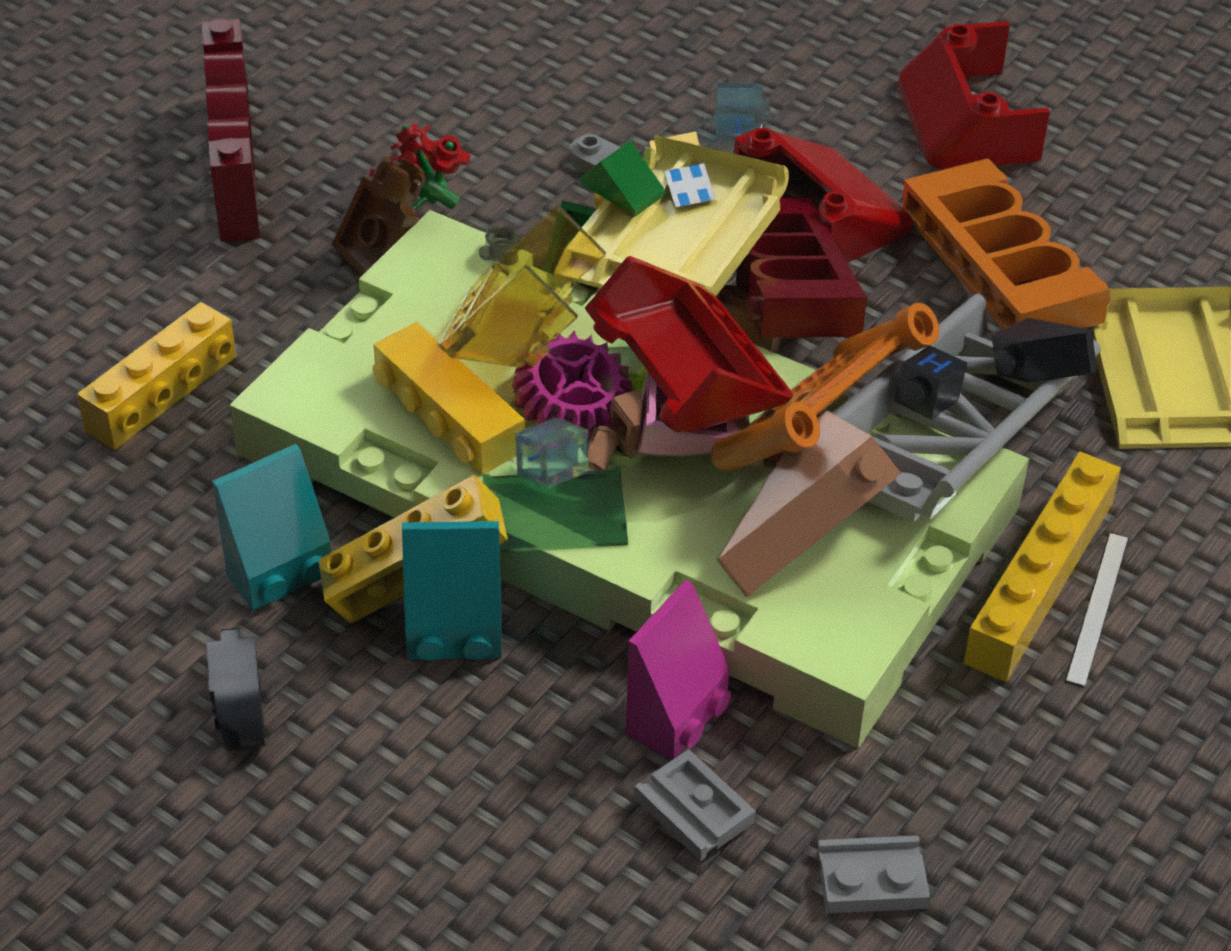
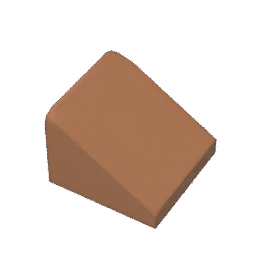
M641 390L615 396L611 403L610 428L619 434L621 439L618 445L629 458L636 457L642 410Z

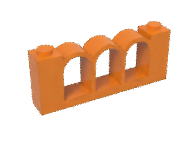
M989 158L904 180L902 207L912 217L913 226L972 295L980 294L985 298L987 313L1002 330L1026 318L1080 328L1105 323L1107 304L1110 302V289L1107 284L1100 280L1089 267L1079 269L1080 260L1077 254L1069 247L1056 242H1049L1051 228L1047 221L1036 214L1022 211L1023 198L1020 192L1009 185L1006 175ZM1000 250V251H997V252H993V253L986 254V253H988V252ZM1032 279H1040L1022 285L1014 286V284Z

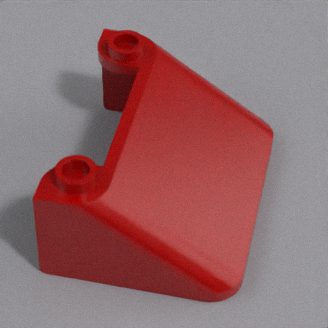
M756 128L735 137L734 154L783 165L787 168L797 165L828 192L819 204L818 216L826 224L847 263L892 243L911 232L913 219L910 214L833 148L778 133L768 128Z
M628 256L584 308L595 322L593 325L594 331L609 343H614L617 339L624 340L668 397V400L661 407L662 412L659 414V417L668 428L676 433L681 431L696 432L786 405L793 398L790 388L720 300L711 291L695 281L633 256Z

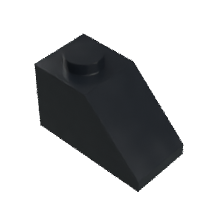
M1026 318L991 335L997 376L1029 383L1087 375L1097 371L1091 329Z

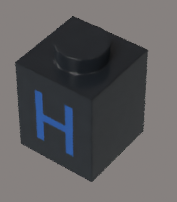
M931 345L927 346L902 363L893 402L932 420L959 401L968 362Z

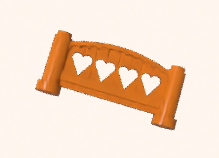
M914 303L899 310L894 319L841 341L834 349L833 359L790 389L793 393V398L786 405L762 412L745 429L719 439L711 449V460L715 467L722 471L731 472L783 451L796 453L814 446L820 436V425L817 418L819 413L885 358L906 349L917 351L937 341L939 337V324L934 312L923 303Z

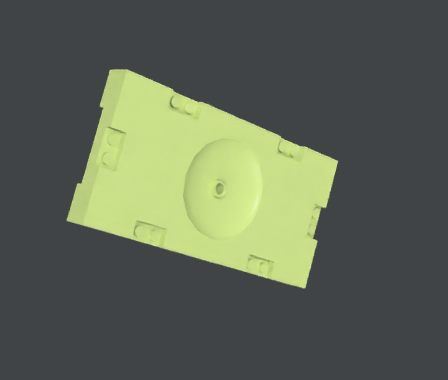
M429 210L416 225L403 235L359 278L360 292L319 332L308 328L230 404L237 455L251 462H256L297 444L301 449L311 483L316 480L394 518L475 474L499 499L508 538L507 541L500 544L501 580L608 631L617 622L637 632L684 580L694 584L729 666V675L774 696L773 709L857 749L900 687L904 670L977 562L983 563L1019 509L1029 458L1002 447L956 491V495L932 519L921 515L917 520L911 522L866 502L752 594L745 597L716 559L744 514L748 512L762 489L761 486L783 455L782 452L729 472L716 468L711 460V454L684 457L636 454V457L629 458L621 447L617 445L607 465L609 472L607 478L604 481H600L597 486H590L580 482L575 477V468L573 466L575 459L583 455L588 443L581 436H577V439L570 444L567 435L562 434L553 440L551 430L546 428L537 432L536 420L525 421V440L549 431V436L539 439V452L548 448L550 452L525 461V457L536 453L535 441L525 444V452L481 475L469 463H463L446 441L441 437H435L430 432L427 424L415 412L407 411L400 398L388 387L383 388L377 382L372 370V366L375 364L373 344L418 322L524 418V409L516 407V394L513 393L512 383L516 375L514 373L516 364L523 357L524 351L529 345L535 346L541 336L551 340L556 331L564 338H568L575 331L578 339L583 340L592 334L593 343L598 346L607 342L594 331L593 325L595 322L584 309L601 288L594 291L568 279L557 277L551 272L534 266L533 252L432 210ZM617 339L614 343L608 342V353H621L620 365L629 366L630 375L628 379L632 381V391L641 390L642 392L647 373L646 368L624 340ZM756 345L790 389L816 371L813 368ZM842 394L819 413L817 418L826 411L833 413L851 397ZM762 412L749 415V424ZM891 414L887 415L867 433L869 435L890 434L952 437L903 415L899 418ZM913 453L949 470H952L966 456Z

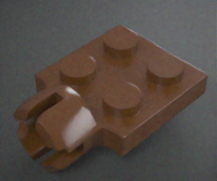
M385 156L379 162L373 177L363 175L332 243V246L361 275L367 272L417 223L418 217L412 210V204L417 200L425 182V174L417 166L404 159L399 158L397 161H392L390 165L392 157Z

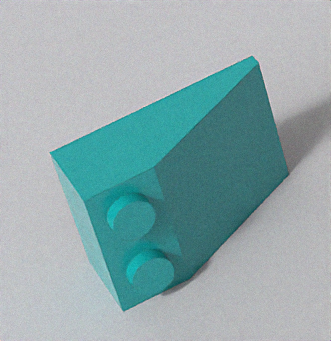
M297 444L212 481L226 574L252 610L269 602L277 601L284 595L307 584L321 580L318 559L332 552L331 541L301 449Z
M499 521L402 522L407 660H481L485 658H502Z

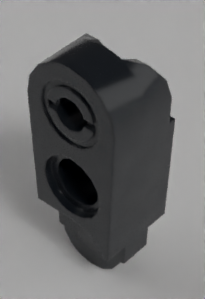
M240 627L222 629L220 631L221 641L206 642L209 693L215 729L220 731L221 743L225 750L235 751L266 747L255 637L242 638Z

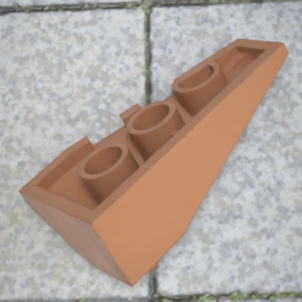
M826 411L818 417L820 436L814 446L796 453L782 452L783 455L761 486L762 489L748 512L744 514L716 559L745 597L752 594L902 474L871 435Z

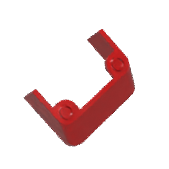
M1009 21L965 25L953 24L946 27L900 71L898 91L924 157L931 166L938 169H948L988 158L994 165L1041 161L1050 115L1048 107L1010 111L1007 102L996 93L983 92L981 94H972L965 77L1003 73L1010 30Z

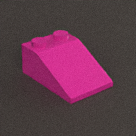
M687 580L683 581L628 641L626 734L670 760L679 756L685 747L692 748L698 742L705 724L713 715L719 717L728 706L731 698V692L728 690L729 666L694 584Z

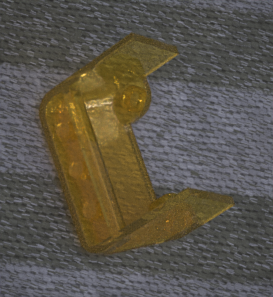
M559 205L555 206L473 283L451 318L437 346L450 358L517 368L527 363L530 367H534L549 352L550 348L547 345L577 319L578 314L569 306L574 298L570 292L575 283L606 255V252Z

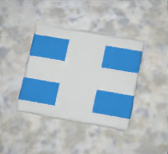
M704 163L664 171L675 207L716 200Z

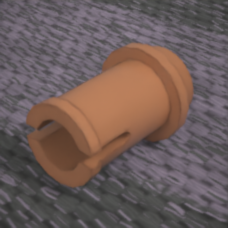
M606 426L594 427L583 455L574 461V475L580 482L590 486H597L600 481H604L609 473L607 465L621 439L616 431Z

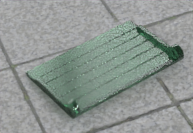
M613 467V470L504 476L483 474V483L499 499L508 538L507 541L500 544V552L628 545L621 467Z

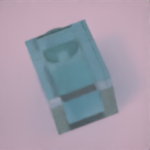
M717 83L716 136L737 137L756 128H762V122H769L770 99H763V84Z
M554 418L515 433L518 476L549 488L589 472L587 429L565 420Z

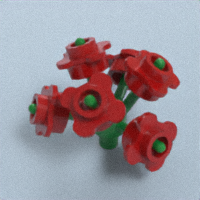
M416 123L411 126L403 125L402 131L395 134L398 142L390 146L391 150L398 148L400 151L396 157L390 156L392 157L390 165L392 161H397L401 158L414 164L425 174V182L419 194L420 197L412 204L414 214L418 217L415 211L426 202L434 204L438 201L452 210L457 205L460 197L446 188L447 181L443 179L444 174L455 173L459 169L460 164L468 165L471 159L470 154L461 149L458 139L453 136L445 135L438 141L429 140L426 131L431 129L429 125L420 130ZM370 169V177H373L376 169Z

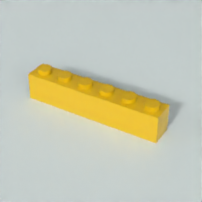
M1079 451L971 625L963 664L1007 683L1112 506L1121 467Z

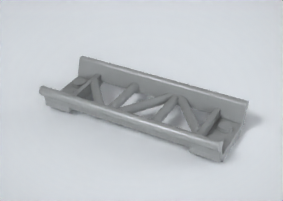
M975 294L939 324V337L931 346L968 362L961 390L1012 411L996 428L961 393L959 401L950 406V408L962 421L940 413L931 420L893 402L902 363L923 349L917 351L908 349L832 414L868 433L887 415L895 416L898 413L952 436L870 434L902 474L868 502L914 522L921 515L932 519L956 495V491L1053 397L1059 396L1078 376L1029 383L1002 377L1034 391L1028 398H1025L970 375H997L991 334L986 333V300L982 295ZM1093 340L1096 357L1100 353L1101 347L1098 342ZM913 453L966 456L952 470H949Z

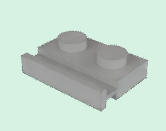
M689 749L651 774V779L645 784L640 782L634 787V798L699 861L705 859L706 853L714 847L719 849L755 822L756 811Z
M919 835L818 840L817 856L820 861V876L826 913L928 909L930 894L923 856L920 854Z

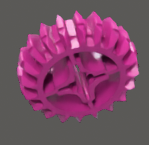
M557 331L551 337V340L541 336L535 346H528L524 351L523 357L516 364L514 372L516 375L512 383L513 393L516 394V407L524 409L525 421L536 420L537 432L547 428L551 430L553 440L562 434L567 435L570 444L577 439V436H581L588 443L594 427L606 426L610 428V410L613 397L632 392V381L628 379L630 375L629 366L620 365L621 353H608V342L599 346L594 344L592 334L585 340L578 339L575 331L568 338H564Z

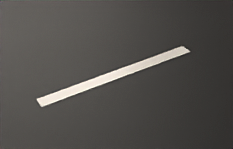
M1110 533L1066 681L1084 686L1086 684L1128 540L1127 537Z

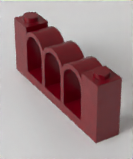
M216 19L202 22L210 170L220 242L260 238L250 100L240 19Z
M780 198L781 210L737 268L736 285L748 293L747 315L749 322H754L761 338L852 337L863 332L867 297L825 223L820 220L818 211L811 199Z

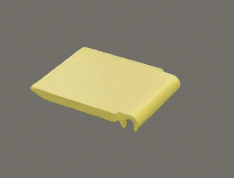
M655 135L656 152L654 153L652 148L645 147L643 159L664 187L665 195L637 216L630 214L605 199L565 248L554 271L555 276L601 288L624 259L628 256H633L695 281L717 296L781 210L779 199L784 194L788 184V169L783 165ZM704 163L716 200L675 207L664 171Z
M1231 286L1109 288L1110 302L1107 304L1105 323L1091 326L1089 329L1092 330L1093 340L1098 342L1101 347L1100 353L1096 356V363L1118 448L1231 447Z

